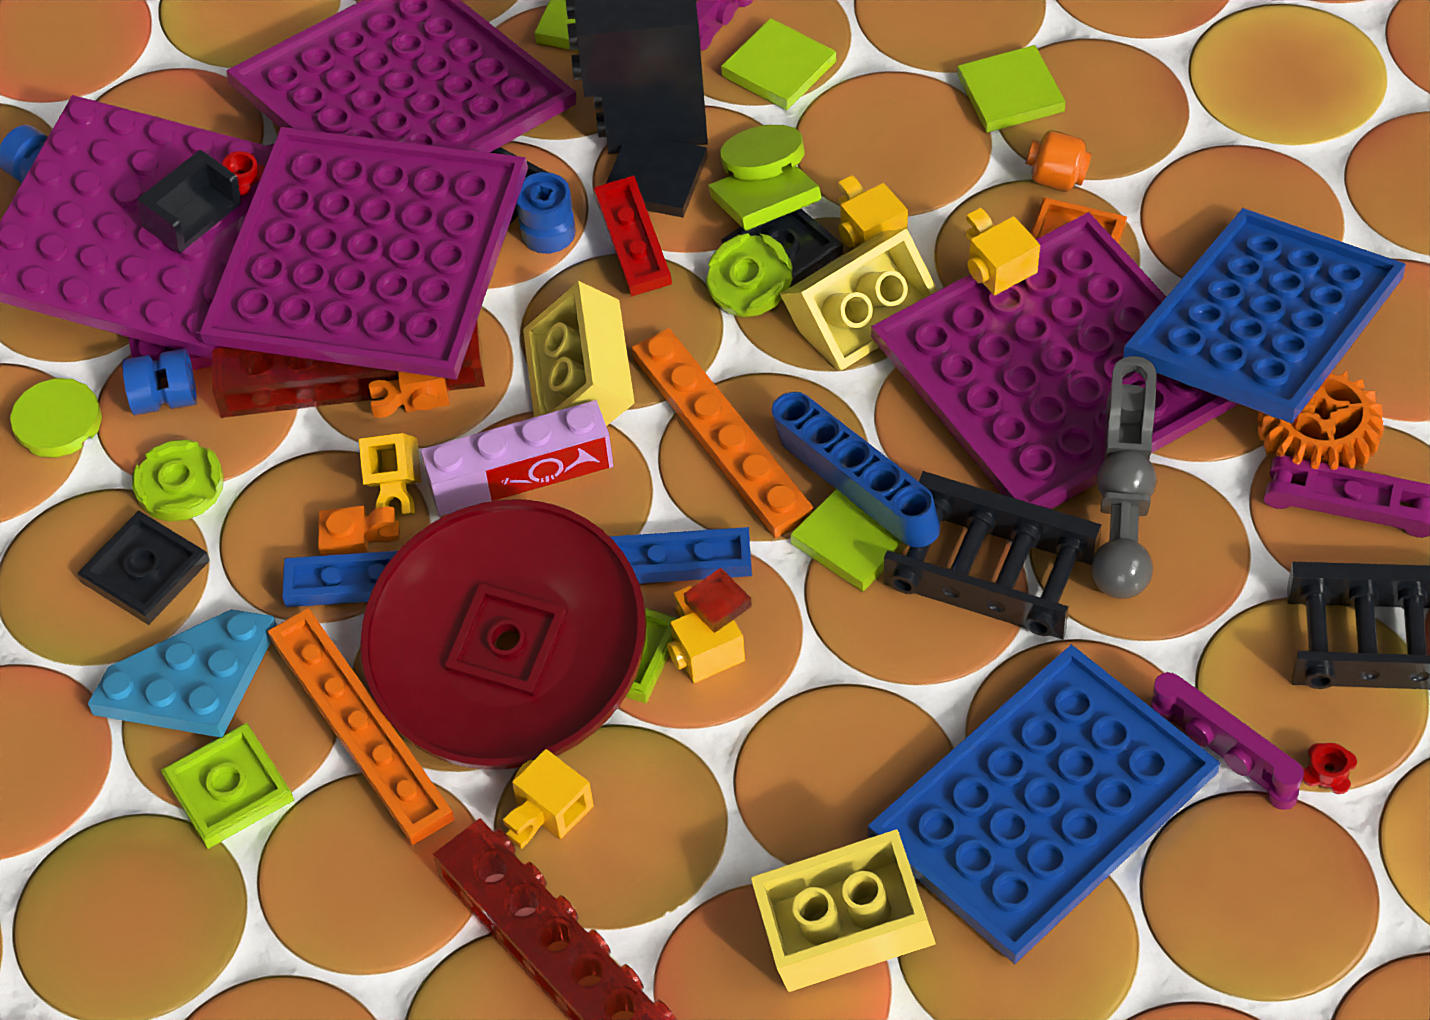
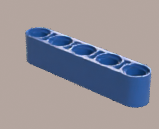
M789 392L781 395L774 401L771 408L780 442L786 450L831 486L838 489L851 502L904 544L919 548L933 543L938 538L940 524L932 493L925 486L809 396L801 392Z

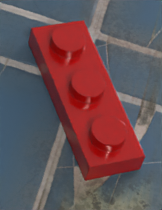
M635 176L593 187L596 201L631 297L672 285L671 273Z

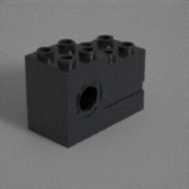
M566 0L568 19H575L576 22L567 24L570 50L579 51V54L571 55L574 81L582 80L584 97L593 96L595 109L603 108V112L596 113L598 138L607 137L608 154L619 153L622 144L663 140L696 146L708 145L696 0Z

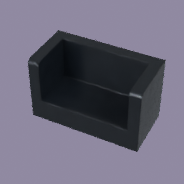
M201 149L137 199L142 227L178 254L241 205L237 176Z

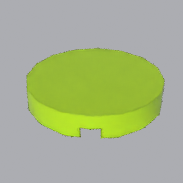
M763 125L747 129L728 139L720 149L723 170L727 174L731 171L734 178L758 181L779 176V174L783 173L782 167L791 163L792 168L795 167L804 157L805 150L802 134L796 128L786 125Z
M749 233L740 234L724 242L711 256L708 264L710 269L708 278L706 276V286L715 303L728 314L739 317L761 315L776 307L782 300L780 293L789 289L793 279L792 263L783 246L771 236L760 234L761 236H750Z
M55 378L39 382L26 390L15 402L10 420L15 438L21 446L23 445L28 448L30 453L39 457L57 458L72 454L83 447L82 442L86 441L89 436L93 439L99 431L102 414L96 395L86 384L74 379Z
M191 440L169 441L152 448L145 454L146 459L141 463L140 467L137 464L133 471L132 489L141 509L153 518L168 522L185 521L203 514L216 503L223 490L224 473L215 452L209 448L207 450L204 447H200L198 442Z

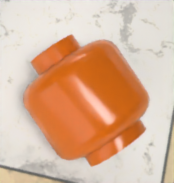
M1049 130L1044 134L1041 142L1032 140L1025 164L1033 166L1031 175L1035 183L1067 192L1075 184L1082 185L1092 153L1086 151V143L1083 139L1059 131Z

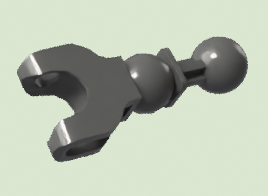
M1137 356L1123 358L1114 367L1111 389L1106 405L1105 458L1099 466L1096 476L1098 489L1102 495L1100 512L1111 515L1109 541L1103 544L1094 555L1092 576L1096 585L1103 593L1117 599H1128L1140 594L1150 583L1153 574L1152 559L1148 551L1138 543L1139 516H1146L1148 514L1151 495L1154 493L1157 483L1155 469L1149 461L1152 451L1155 414L1156 370L1150 361ZM1134 371L1145 380V388L1130 384L1122 385V378L1127 373Z

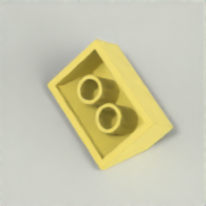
M907 228L882 231L780 293L801 335L837 371H842L879 348L871 337L872 325L930 296L938 290Z
M578 281L523 329L534 417L597 400L607 426L635 403L620 303L618 299Z

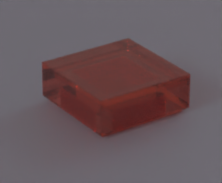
M719 568L684 593L685 604L714 633L752 607L751 597L722 568Z

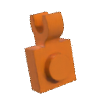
M398 371L399 380H376L369 383L372 399L385 397L383 400L371 402L373 416L377 418L392 415L403 404L406 412L427 411L436 407L450 405L446 380L442 377Z
M365 506L319 511L318 549L321 556L368 553V542H391L400 539V523L395 521L394 507H380L373 510L370 515H367Z

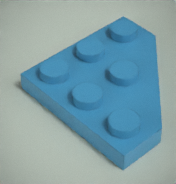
M231 609L109 666L88 702L93 715L222 738L271 643L267 631L277 626L274 616Z

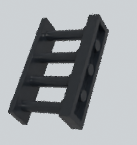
M923 471L918 482L932 493L939 524H941V521L951 522L967 527V532L950 570L924 562L931 544L919 548L909 547L906 556L887 550L884 556V584L892 586L895 590L904 594H918L1027 628L1030 632L1039 636H1052L1063 640L1067 629L1069 606L1060 604L1059 601L1075 562L1079 561L1092 565L1094 555L1099 549L1102 524ZM988 534L1013 541L995 583L969 576L985 535ZM1030 548H1037L1057 555L1041 597L1014 590Z
M1292 562L1287 585L1288 604H1303L1306 606L1309 651L1297 652L1292 674V685H1305L1314 689H1326L1336 686L1430 690V655L1427 653L1424 608H1430V565ZM1326 605L1355 607L1358 653L1329 652ZM1375 607H1401L1404 609L1407 654H1378Z

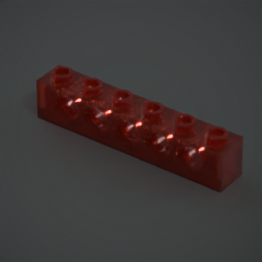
M476 322L457 380L445 378L448 391L485 387L483 351L478 322ZM230 347L212 350V392L221 418L384 399L385 397L372 399L369 383L376 380H399L398 371Z
M480 818L433 853L439 878L569 1020H612L611 1017L620 1011L634 1013L633 1017L629 1020H676L672 1011L663 1001L657 999L655 1002H652L642 991L644 988L643 983L629 965L624 964L620 967L609 956L611 950L596 930L591 929L587 932L577 922L579 917L571 903L562 895L555 898L546 889L547 882L539 869L532 862L528 861L526 864H523L514 854L516 849L513 843L501 829L497 828L495 831H492ZM494 874L504 875L502 879L495 882L484 881L487 877ZM531 907L536 909L527 916L515 915L522 908ZM557 941L568 943L565 948L558 951L546 949L550 944ZM587 976L601 978L599 982L591 986L578 984L580 980Z

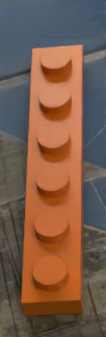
M670 328L632 347L633 359L775 539L798 527L814 512L811 503Z
M307 608L268 630L267 632L272 644L412 846L453 822L455 819L452 809L382 713L311 610Z

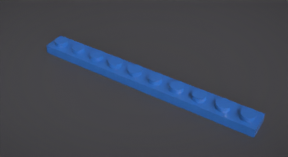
M749 527L609 536L625 554L639 584L752 576ZM398 551L284 558L282 597L285 607L368 602L380 574Z

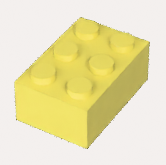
M898 829L751 877L775 964L788 992L936 944Z

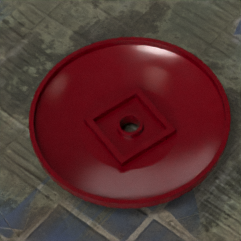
M512 499L479 503L452 512L418 532L400 548L380 574L369 597L362 623L361 658L365 678L370 692L382 713L391 725L418 749L437 759L467 768L484 770L519 768L527 761L535 760L545 749L558 756L577 746L594 734L621 705L638 674L644 654L647 627L645 603L637 577L623 551L601 528L585 517L554 504L533 500ZM514 631L520 635L519 642L512 649L500 650L495 647L497 638L504 632Z

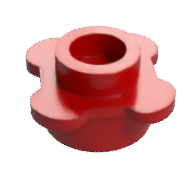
M244 151L232 152L222 162L224 167L237 176L240 195H246L251 191V187L257 181H260L265 166L257 165V161L252 154Z
M1316 743L1310 746L1308 750L1310 762L1308 767L1303 769V782L1310 787L1320 785L1330 788L1333 793L1338 795L1348 792L1351 787L1348 777L1350 771L1357 766L1356 756L1336 743ZM1325 766L1332 767L1334 770L1328 772L1325 770Z

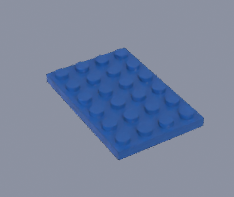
M1242 208L1124 346L1123 358L1131 356L1142 357L1154 365L1158 374L1223 397L1228 401L1263 412L1273 418L1293 423L1403 279L1406 264Z
M1071 644L867 826V836L872 838L898 829L913 876L1013 964H1016L1219 772L1220 762Z

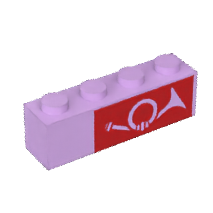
M597 400L420 449L428 484L439 516L450 514L468 506L499 500L614 467L609 432Z

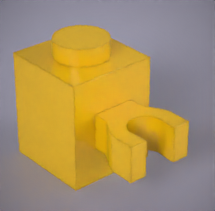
M853 175L838 182V188L845 194L839 198L841 224L838 226V231L847 247L856 248L882 231L905 228L908 230V209L884 182L866 192Z
M981 207L967 214L966 221L972 226V228L965 232V237L970 241L967 265L971 276L976 282L983 283L995 296L1038 272L1040 244L1014 216L994 226L988 214Z
M405 433L359 439L363 485L380 488L381 490L376 501V509L389 507L391 500L398 498L402 504V514H415L414 501L407 492L406 485L422 483L417 438Z
M691 585L674 592V599L679 605L675 607V611L679 618L670 622L672 642L667 643V648L678 670L685 668L692 682L696 683L745 661L743 634L723 600L702 608Z
M547 749L535 760H529L524 763L516 773L514 781H512L518 807L503 819L504 825L510 829L506 833L507 838L522 849L542 825L557 838L561 839L594 806L590 782Z

